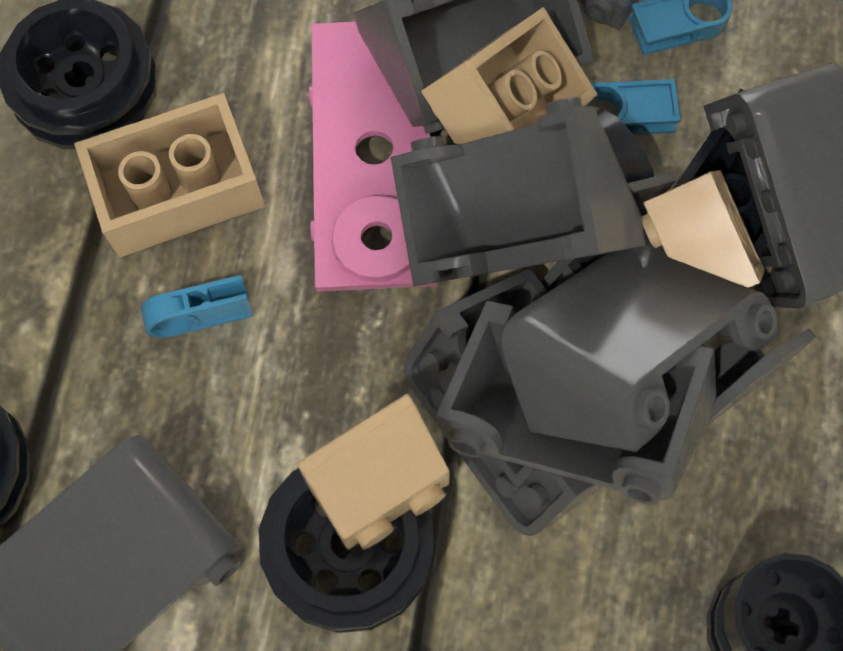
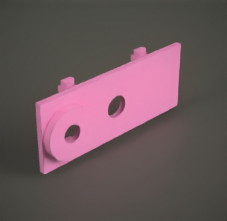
M355 22L311 24L312 87H309L310 107H313L314 221H311L310 228L311 239L314 241L316 292L413 287L391 157L411 152V142L429 138L430 133L426 134L423 126L412 127L360 36ZM374 135L384 137L393 147L390 157L383 163L375 165L365 163L356 154L359 143L366 137ZM372 226H383L392 234V240L384 249L371 250L362 243V235L365 230ZM431 283L414 287L437 286V283Z

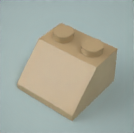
M721 170L710 172L643 202L648 214L642 216L643 227L654 248L663 245L667 257L747 288L760 283L765 272L764 267Z
M408 394L297 463L309 489L347 549L352 548L358 543L362 549L375 545L394 530L390 522L410 509L415 515L427 511L445 497L446 494L442 488L449 484L450 471Z

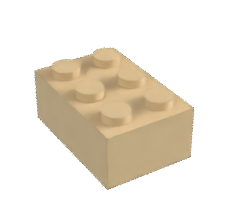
M544 7L498 36L421 91L431 106L434 115L440 120L455 145L536 124L535 118L546 114L545 104L549 102L580 97L582 106H585L597 96L596 91Z
M224 93L74 143L102 233L119 258L265 207L256 177Z

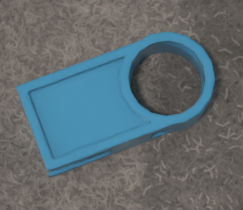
M646 0L631 4L633 15H629L628 20L644 56L719 36L726 28L733 7L731 0ZM701 3L712 5L721 14V19L712 22L699 20L692 14L689 7Z
M675 79L596 82L591 84L597 93V96L592 100L603 99L611 102L619 113L616 117L634 135L676 133V123H680Z
M242 275L162 293L147 299L141 305L145 332L150 337L155 338L175 337L254 316Z

